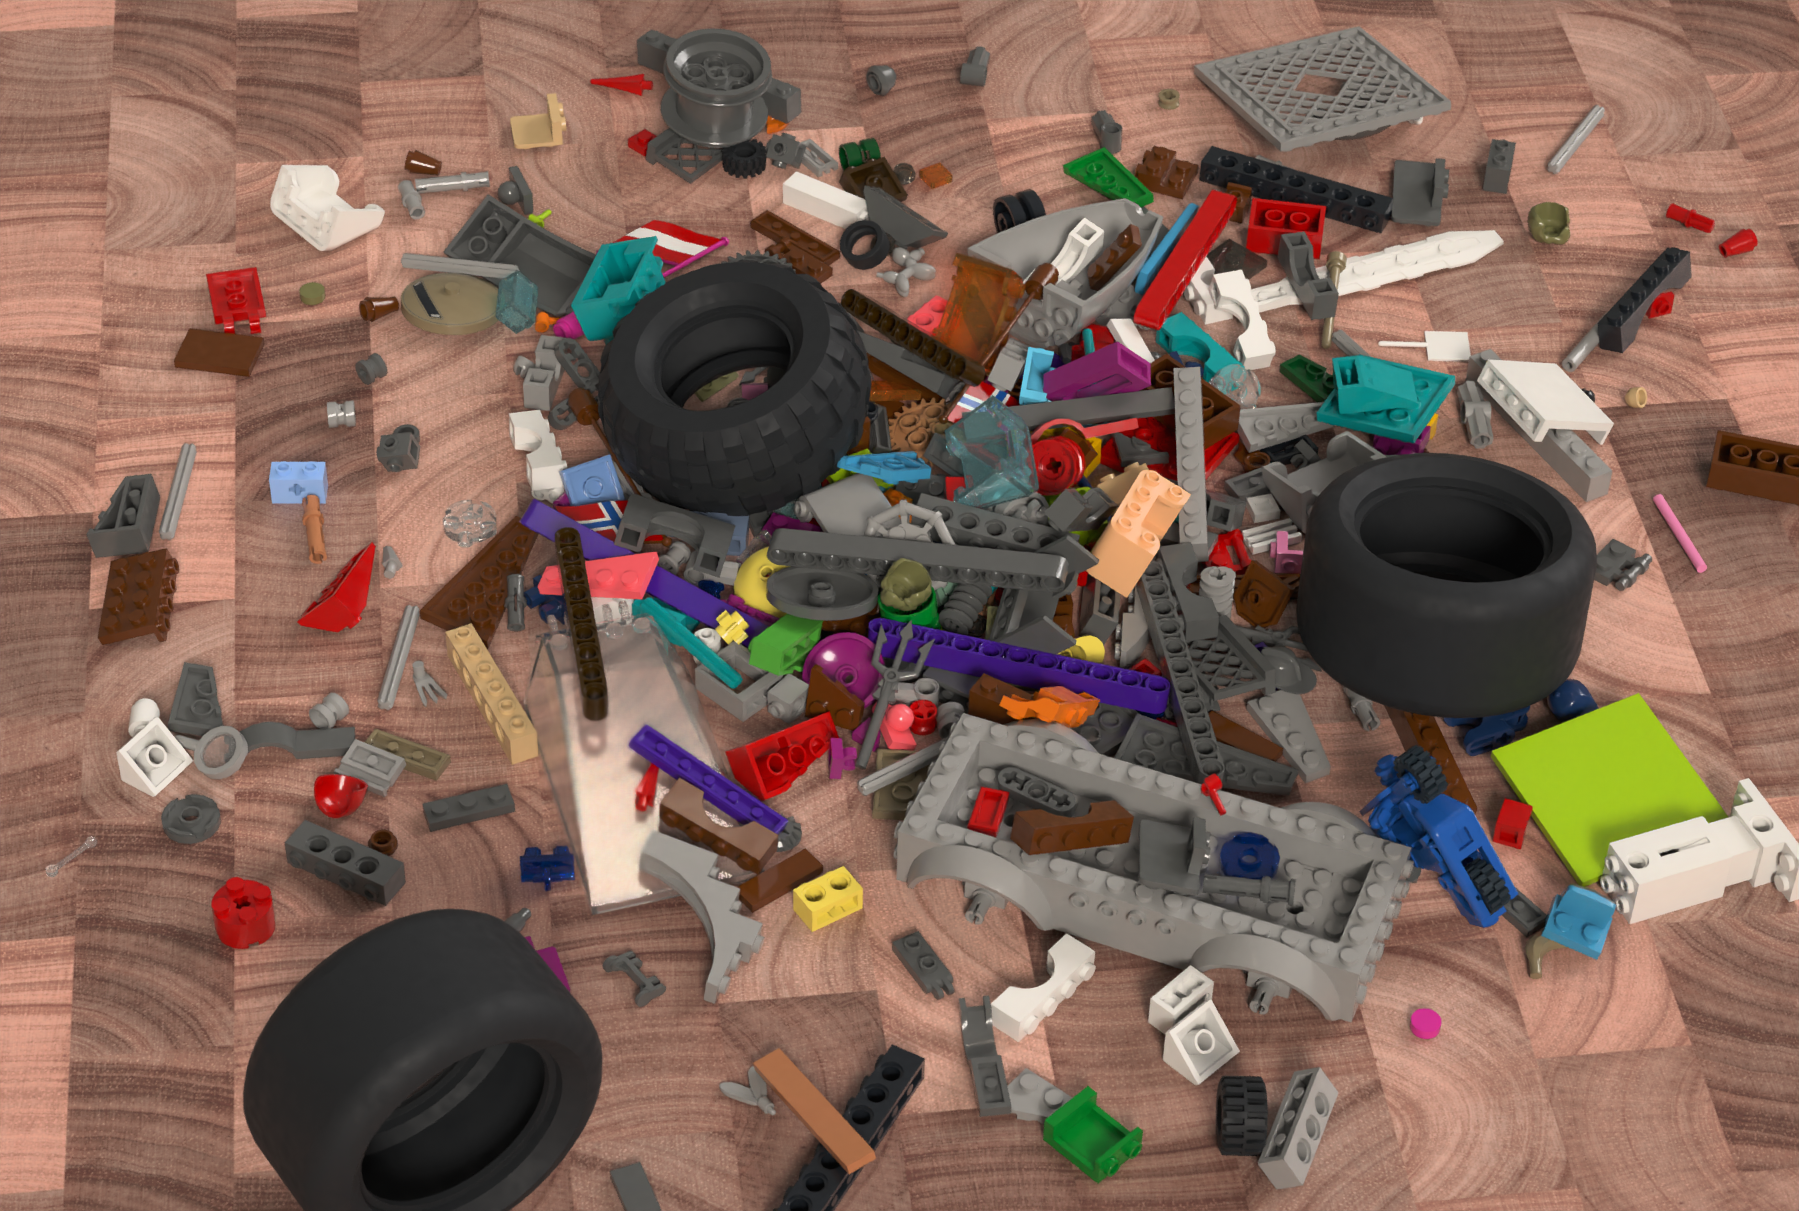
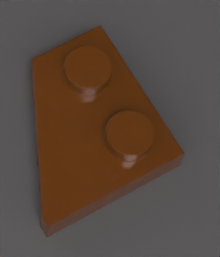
M815 664L811 669L805 717L813 718L830 711L835 726L854 731L862 724L865 703L855 694L848 692L846 687L838 680L833 682L821 672L823 668Z

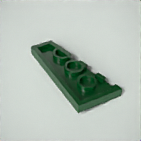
M1300 354L1280 364L1279 372L1317 403L1325 402L1334 390L1333 375L1326 372L1327 368Z

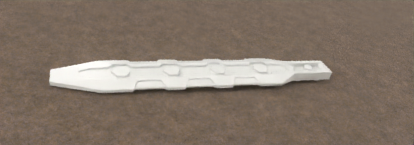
M1494 230L1451 231L1430 236L1426 240L1384 248V251L1365 256H1353L1347 258L1346 268L1340 273L1339 296L1361 290H1372L1379 288L1383 284L1402 279L1409 280L1421 277L1425 273L1444 268H1455L1474 263L1503 245L1504 241ZM1326 266L1315 268L1319 279L1330 277V272ZM1287 276L1280 282L1251 289L1253 299H1256L1258 302L1259 313L1287 305L1302 304Z

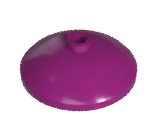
M850 632L837 633L826 637L815 645L807 656L803 667V682L809 684L812 667L815 664L820 665L823 668L822 673L833 682L838 680L846 687L848 692L860 698L865 703V709L874 702L875 699L872 695L879 688L878 683L884 678L871 665L875 644L860 634ZM880 654L879 662L885 666L884 658ZM852 675L853 680L850 683H845L846 677Z

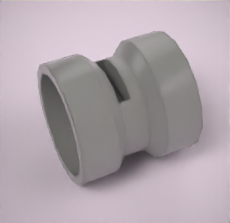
M354 400L345 401L343 404L327 402L329 428H337L342 424H345L347 427L356 426Z
M332 692L323 698L322 704H316L309 710V717L318 729L333 728L337 720H342L349 714V707L340 695Z
M947 702L937 709L938 731L942 739L949 736L952 724L958 723L962 714L965 713V709L961 704Z

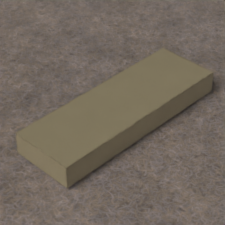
M376 728L365 741L367 744L404 758L406 762L405 770L435 781L439 779L451 763V758L448 754Z

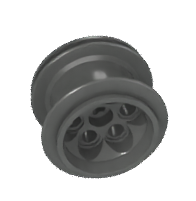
M726 29L696 30L679 37L671 44L663 65L664 77L670 88L663 95L660 104L661 115L668 127L685 140L710 148L733 146L747 141L760 133L768 119V108L762 95L767 91L772 81L771 61L766 50L754 39L742 33Z

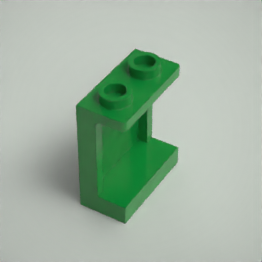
M1087 1086L1044 1120L1043 1140L1098 1184L1107 1176H1113L1124 1162L1129 1158L1134 1159L1141 1152L1143 1147V1130L1139 1127H1136L1131 1132L1096 1105L1097 1092Z

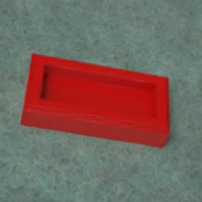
M981 787L967 829L996 838L1009 802L1010 792Z

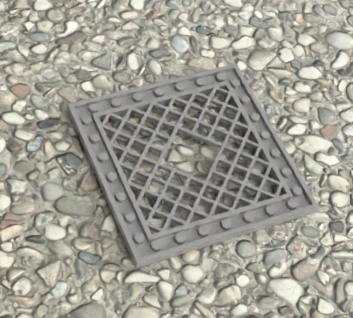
M1360 26L1194 65V74L1280 152H1288L1302 146H1312L1314 143L1322 141H1333L1338 137L1353 136L1367 130L1374 131L1379 127L1393 126L1400 122L1418 120L1420 117L1439 115L1441 112L1451 110V101ZM1335 55H1341V56H1346V57H1345V58L1335 57ZM1351 57L1362 58V59H1361V60H1356V59H1351ZM1315 60H1321V61H1325V62H1324V63H1321V62H1314V61H1315ZM1331 62H1336V63H1341V65L1330 64V63H1331ZM1347 64L1357 65V67H1350V66H1346V65H1347ZM1294 65L1304 66V68L1294 67ZM1310 67H1315V68H1320V70L1309 69V68H1310ZM1362 67H1372L1373 69H1364ZM1326 69H1330V70H1337V71H1336V72H1329V71H1325V70H1326ZM1273 70H1281L1283 73L1273 72ZM1289 72H1295V73H1300V74H1299V75H1294V74H1288V73H1289ZM1341 72H1351L1352 74H1344ZM1358 73L1368 75V77L1358 76ZM1305 74L1347 80L1338 96L1294 91ZM1252 75H1260V76H1263V77H1262V78L1252 77ZM1374 76H1380V77H1385V78H1384V79H1380V78H1373V77H1374ZM1268 77H1274V78H1279V79H1278V80H1273V79H1268ZM1284 79L1295 80V81H1294V82H1287V81H1284ZM1353 81H1359V82H1364V83H1363V84H1358V83H1352V82H1353ZM1247 82H1253V83H1258V84H1257V85H1252V84H1247ZM1369 83L1380 84V85H1379V86H1373V85H1369ZM1263 84L1274 85V86H1273V87H1266V86H1263ZM1279 86H1281V87H1288L1289 90H1287V89H1280ZM1385 86H1395L1396 88H1387ZM1348 88L1359 89V91H1351ZM1258 91H1260V92H1267L1268 95H1266V94H1259ZM1364 91H1374L1375 93H1365ZM1380 93H1388L1391 96L1380 95ZM1274 94H1281V95H1284V97L1273 96V95H1274ZM1397 95H1402V96H1407V98H1401V97H1396V96H1397ZM1290 96H1295V97H1301V98H1300V99H1294V98H1289V97H1290ZM1343 96H1352L1354 98H1344ZM1306 98L1316 99V102L1306 100ZM1359 98L1370 99V101L1359 100ZM1376 100H1380V101H1387V102H1386V103H1379V102H1375V101H1376ZM1269 101H1273V102H1280V103H1279V104H1272V103H1268V102H1269ZM1322 101H1330V102H1333V103H1332V104L1322 103ZM1285 103H1287V104H1294L1295 107H1293V106H1286ZM1339 103H1344V104H1349V106H1343V105H1338V104H1339ZM1355 105H1359V106H1366V107H1365V109H1364V108H1357V107H1354V106H1355ZM1301 106H1308V107H1312V108H1311V109H1307V108H1300V107H1301ZM1317 108L1328 109V111L1317 110ZM1334 110H1336V111H1343L1344 114H1342V113H1335V112H1333V111H1334ZM1280 111H1286V112H1291V113H1290V114H1284V113H1279V112H1280ZM1296 113L1307 114V115H1306V117H1305V116H1298V115H1296ZM1313 115H1314V116H1321V117H1323V118H1322V119L1312 118V116H1313ZM1291 121H1299V122H1302V123H1301V124H1296V123H1290V122H1291Z

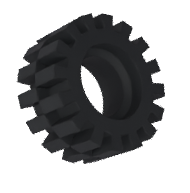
M753 138L752 141L749 139L723 148V168L725 172H728V175L732 176L735 174V178L743 176V179H748L749 175L751 178H754L756 174L760 175L762 171H765L766 147L763 146L761 141L757 143V139Z

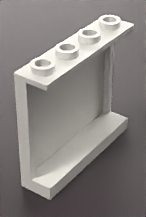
M1488 359L1477 379L1478 383L1535 442H1542L1550 428L1586 430L1600 445H1603L1614 425L1604 412L1557 364Z

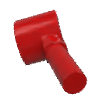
M1211 774L1204 779V783L1201 785V792L1205 796H1210L1219 815L1222 816L1226 814V810L1217 793L1222 788V782L1216 774Z

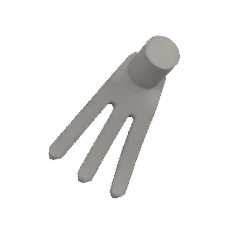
M415 661L412 664L413 679L423 705L427 706V700L422 687L436 704L438 698L432 689L439 696L447 699V693L425 672L424 663L422 661Z

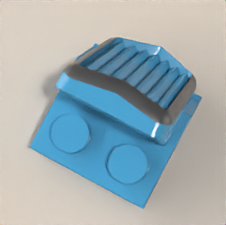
M1570 884L1560 895L1557 894L1553 897L1541 936L1597 960L1602 952L1613 919L1611 917L1615 911L1616 903L1593 889Z

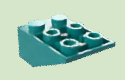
M1359 355L1332 358L1333 383L1339 414H1354L1357 412L1418 406L1412 372Z

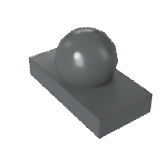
M509 167V181L502 183L498 188L499 200L506 205H513L518 202L524 215L532 214L534 211L533 194L519 167Z

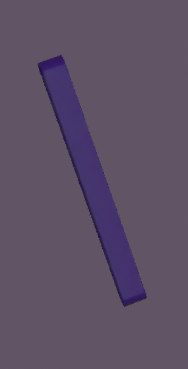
M532 499L519 521L522 525L554 543L557 530L564 527L575 528L580 534L584 559L587 561L635 554L626 548L614 545V542L536 499ZM656 566L646 590L647 594L714 630L720 625L716 618L725 610L730 615L737 611L749 624V627L745 630L748 637L740 643L744 647L749 649V644L753 637H757L768 627L764 623L676 575Z
M885 618L871 620L868 627V639L876 645L880 625L882 624L887 643L883 644L881 654L883 657L895 659L902 639L900 632L908 623ZM912 624L913 639L908 641L901 660L916 664L920 656L918 649L935 639L924 662L925 666L981 677L985 673L1005 683L1038 690L1047 687L1063 686L1076 694L1086 692L1100 699V703L1152 714H1159L1167 709L1170 682L1161 676Z

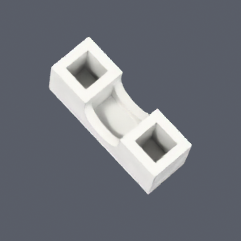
M1207 257L1184 291L1186 300L1190 301L1194 307L1195 314L1200 316L1205 325L1233 319V314L1217 310L1209 291L1215 269Z

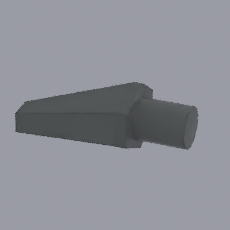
M1074 342L1059 345L1058 354L1065 364L1071 362L1072 346L1076 345Z

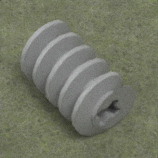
M1224 566L1207 567L1201 572L1199 596L1212 598L1218 616L1226 615L1230 619L1236 573L1231 568Z

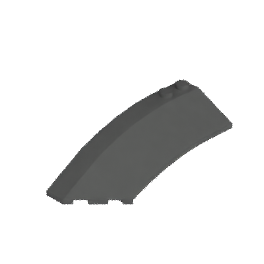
M490 195L484 198L444 250V254L450 258L517 265L519 275L516 280L480 277L516 298L556 317L573 312L571 304L596 257V254L582 249L544 229Z

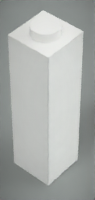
M797 171L783 183V203L844 229H847L857 221L869 220L865 199Z

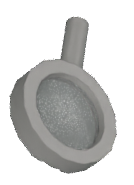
M231 726L213 728L204 734L200 740L182 735L175 736L183 748L194 751L195 765L201 773L210 779H223L234 774L240 769L248 753L246 739L238 730Z

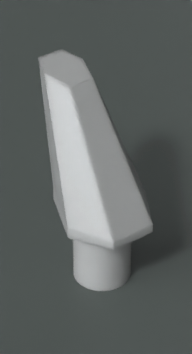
M383 547L382 564L385 567L384 576L391 579L394 578L396 571L403 565L392 547Z

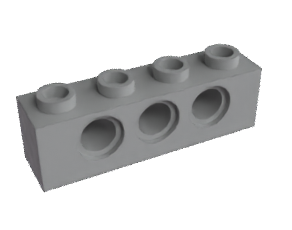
M1320 1067L1295 1071L1293 1073L1267 1138L1266 1145L1257 1163L1277 1190L1303 1186L1338 1096V1091Z

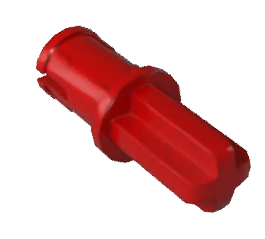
M1673 203L1669 206L1666 213L1667 218L1681 222L1687 228L1691 226L1706 233H1711L1715 227L1713 219L1696 213L1695 209L1688 210Z

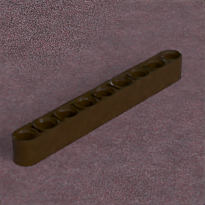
M849 289L843 294L841 305L848 313L950 377L972 387L978 386L983 381L985 368L975 360L875 299L854 289Z
M564 527L555 533V551L582 712L586 719L600 721L609 714L608 688L581 538L575 528Z

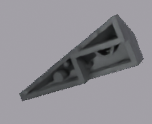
M858 331L867 353L944 399L949 397V394L957 384L963 383L950 377L903 347Z

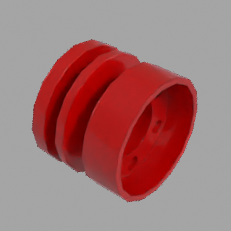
M1051 436L1033 444L1024 454L1021 464L1022 475L1026 483L1039 494L1045 496L1058 495L1065 489L1076 486L1082 479L1086 468L1085 455L1081 447L1072 439L1064 436ZM1060 461L1062 466L1059 468L1052 467V462Z

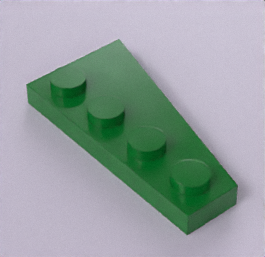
M1105 147L1063 165L1065 174L1112 200L1126 198L1140 207L1154 202L1153 194Z

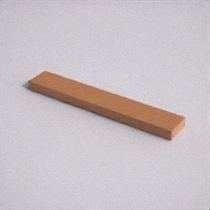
M780 1048L753 1062L754 1069L848 1174L876 1159L874 1150Z

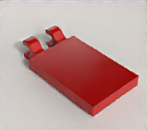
M257 268L206 274L215 324L223 323L225 333L235 334L234 322L249 320L251 334L261 333L259 318L266 317V311Z

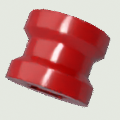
M928 700L913 702L910 705V709L913 711L914 721L910 731L920 736L932 734L937 728L936 705Z

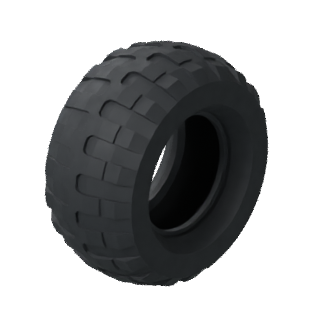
M745 260L713 264L677 276L641 298L635 304V308L629 314L622 317L613 330L614 339L605 345L602 352L598 388V412L608 443L623 470L638 485L642 486L648 494H652L665 504L688 509L689 511L727 513L728 516H750L755 513L777 510L802 495L816 490L821 486L820 483L828 476L840 470L841 468L837 467L838 461L843 456H847V451L858 445L863 434V424L868 415L871 375L868 357L857 326L849 313L836 301L831 293L822 287L819 281L808 274H795L793 268L778 263L763 264L758 261ZM757 367H775L786 370L784 376L774 386L759 396L736 406L712 411H690L683 408L685 402L694 393L724 375Z

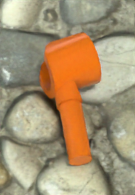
M540 312L536 316L535 330L546 332L549 329V325L556 324L557 320L562 317H549L547 313Z

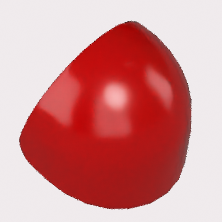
M321 775L317 777L314 784L315 801L319 809L326 816L344 818L353 814L361 806L368 785L358 778L347 775Z

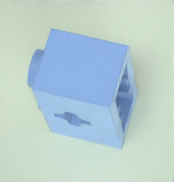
M272 462L269 476L272 504H302L303 498L307 499V495H315L319 498L320 504H326L328 491L326 462Z

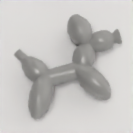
M896 247L893 249L892 259L896 264L905 266L906 269L900 273L894 271L877 272L876 277L895 284L898 294L902 297H907L910 288L908 279L914 276L920 280H932L936 277V269L927 263H917L925 255L923 248L909 252L905 248Z

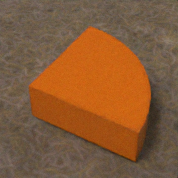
M768 116L766 122L767 134L779 132L788 124Z

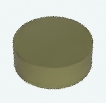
M306 283L299 290L300 300L307 305L320 304L326 297L325 288L320 283Z

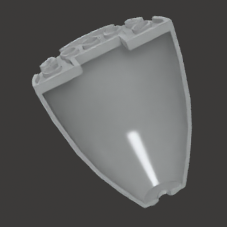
M1124 198L1066 209L1038 217L997 233L969 247L968 262L972 279H977L981 289L979 296L987 310L992 309L1000 319L998 323L1005 329L1029 296L1026 292L1022 291V282L1037 266L1043 263L1051 264L1064 247L1069 233L1084 218L1104 230L1103 249L1073 279L1083 284V287L1079 290L1082 292L1081 298L1049 283L1043 287V301L1032 299L1009 331L1015 338L1035 347L1059 346L1092 324L1125 293L1141 271L1154 246L1162 226L1163 216L1151 210L1143 214L1138 204ZM1130 224L1139 227L1142 246L1099 291L1090 289L1087 275L1089 266L1103 254L1104 250Z

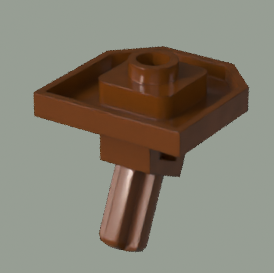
M1251 560L1234 593L1237 614L1255 628L1257 625L1262 628L1277 625L1294 591L1299 589V578L1294 575L1282 580L1257 560Z

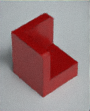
M1505 798L1496 821L1492 842L1521 850L1533 807Z

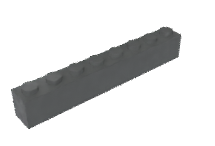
M651 29L637 39L638 64L664 74L663 65L668 49L677 39ZM772 78L769 88L762 95L768 108V116L788 124L802 113L801 89Z

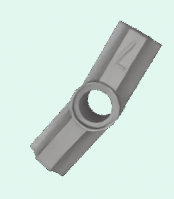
M1465 381L1464 384L1458 386L1457 396L1461 405L1460 419L1462 424H1466L1470 444L1474 445L1477 449H1482L1492 444L1494 438L1490 424L1491 404L1490 401H1484L1480 386H1477L1474 381Z

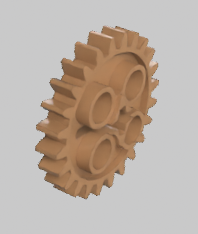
M932 398L930 403H926L925 399H922L919 405L912 401L911 408L902 406L903 413L895 412V419L888 420L892 453L914 451L917 453L916 461L917 458H922L925 462H929L930 466H933L934 463L923 455L934 433L942 434L953 443L957 439L966 441L964 429L950 423L941 424L938 420L939 416L944 415L952 402L946 405L945 399L936 403L935 398Z

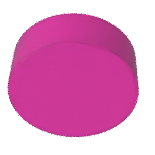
M1431 1009L1416 1010L1411 1016L1410 1030L1419 1038L1432 1039L1440 1032L1441 1017Z

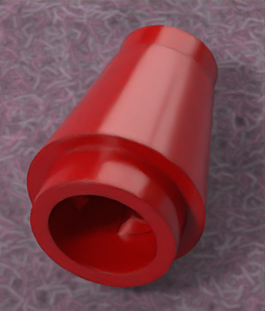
M1741 229L1720 244L1719 251L1724 258L1751 252L1758 245V240L1751 229Z

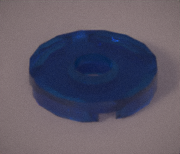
M1240 833L1233 836L1232 840L1226 841L1223 844L1219 861L1225 876L1262 880V877L1270 876L1272 879L1277 874L1280 856L1277 847L1269 843V839L1265 836L1255 833ZM1245 856H1253L1257 859V861L1249 863L1244 861L1242 858Z

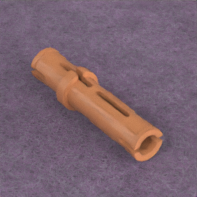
M307 495V499L304 497L302 500L304 508L302 520L303 525H306L309 559L312 563L320 564L322 560L325 561L327 559L322 528L324 516L320 512L319 498L315 495Z

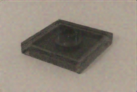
M1231 239L1216 247L1206 256L1215 269L1214 275L1242 270L1245 279L1249 280L1267 267L1266 259Z

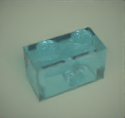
M518 270L499 281L495 317L516 334L530 328L536 320L539 287Z

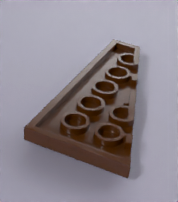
M515 516L420 610V619L446 631L472 623L485 647L489 649L506 610L507 576L512 574L521 575L538 537V533L522 525L519 522L521 518Z

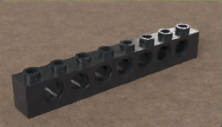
M1211 146L1201 161L1199 181L1227 189L1228 182L1252 187L1251 196L1260 199L1326 206L1325 218L1382 234L1391 218L1394 200L1392 197Z
M893 1044L885 1055L881 1054L878 1057L874 1071L870 1076L866 1075L864 1077L859 1093L856 1097L849 1099L845 1107V1113L842 1116L874 1152L924 1079L925 1058ZM819 1142L812 1161L809 1164L805 1163L796 1184L787 1188L782 1204L778 1209L774 1208L772 1211H835L864 1166L848 1174Z

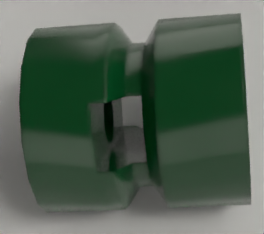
M874 138L860 140L858 144L849 142L839 146V159L843 171L851 166L863 165L870 159L877 160L881 158L879 146Z

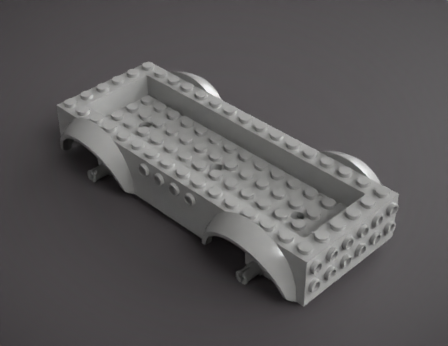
M966 713L962 714L958 723L952 724L947 743L943 742L941 744L937 761L931 762L926 781L920 782L915 801L909 802L903 822H898L894 833V838L898 839L894 851V858L897 859L896 880L906 882L907 887L914 889L919 882L927 879L946 878L962 881V885H965L964 897L973 900L965 913V918L970 923H973L975 917L978 916L975 924H982L989 907L995 906L1005 909L1010 901L1020 908L1033 921L1036 927L1041 930L1055 929L1182 970L1187 969L1190 965L1201 973L1215 968L1243 970V973L1248 974L1246 986L1257 989L1249 1004L1250 1009L1257 1013L1261 1004L1260 1014L1265 1015L1269 1010L1273 997L1278 995L1288 999L1292 989H1295L1312 1001L1322 1012L1325 1019L1330 1021L1341 1019L1352 1022L1358 1005L1363 1004L1368 988L1366 987L1367 983L1372 982L1376 971V961L1381 960L1384 952L1385 939L1389 940L1394 925L1393 919L1398 918L1402 906L1401 900L1406 898L1411 881L1406 880V878H1409L1411 875L1414 861L1409 860L1411 847L1378 838L1373 830L1356 815L1332 804L1299 802L1278 808L1218 790L1217 793L1226 810V814L1220 816L1210 796L1202 794V784L1099 754L1084 737L1058 722L1052 721L1049 723L1041 719H1022L1002 725ZM1007 767L1018 768L1071 792L1076 800V811L1072 817L1087 815L1090 803L1115 800L1134 816L1129 843L1037 855H1028L1010 839L1015 812L1035 810L1009 798L996 838L969 830L967 826L980 788L987 787L999 790L998 774ZM1039 789L1029 792V795L1034 798L1042 797L1045 794ZM1194 817L1206 819V831L1210 832L1208 847H1211L1208 864H1202L1200 889L1197 895H1180L1175 891L1161 888L1150 889L1139 883V825L1141 820L1191 828ZM1204 874L1261 880L1265 876H1270L1272 880L1290 881L1291 878L1296 879L1293 906H1289L1287 902L1278 901L1263 903V901H1260V898L1203 893Z

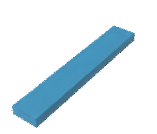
M1190 203L1146 261L1138 273L1135 293L1144 295L1197 214L1198 205Z

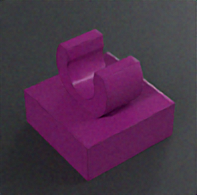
M830 738L827 756L829 779H841L842 769L847 771L855 770L856 748L847 747L843 749L842 738Z

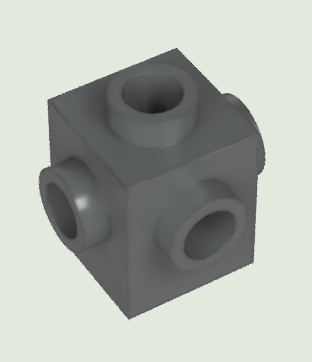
M783 132L781 136L773 134L772 139L766 145V157L773 161V166L786 169L787 166L799 169L806 146L799 141H795L796 137Z
M411 432L381 435L380 446L376 450L377 459L388 472L418 469L421 446Z

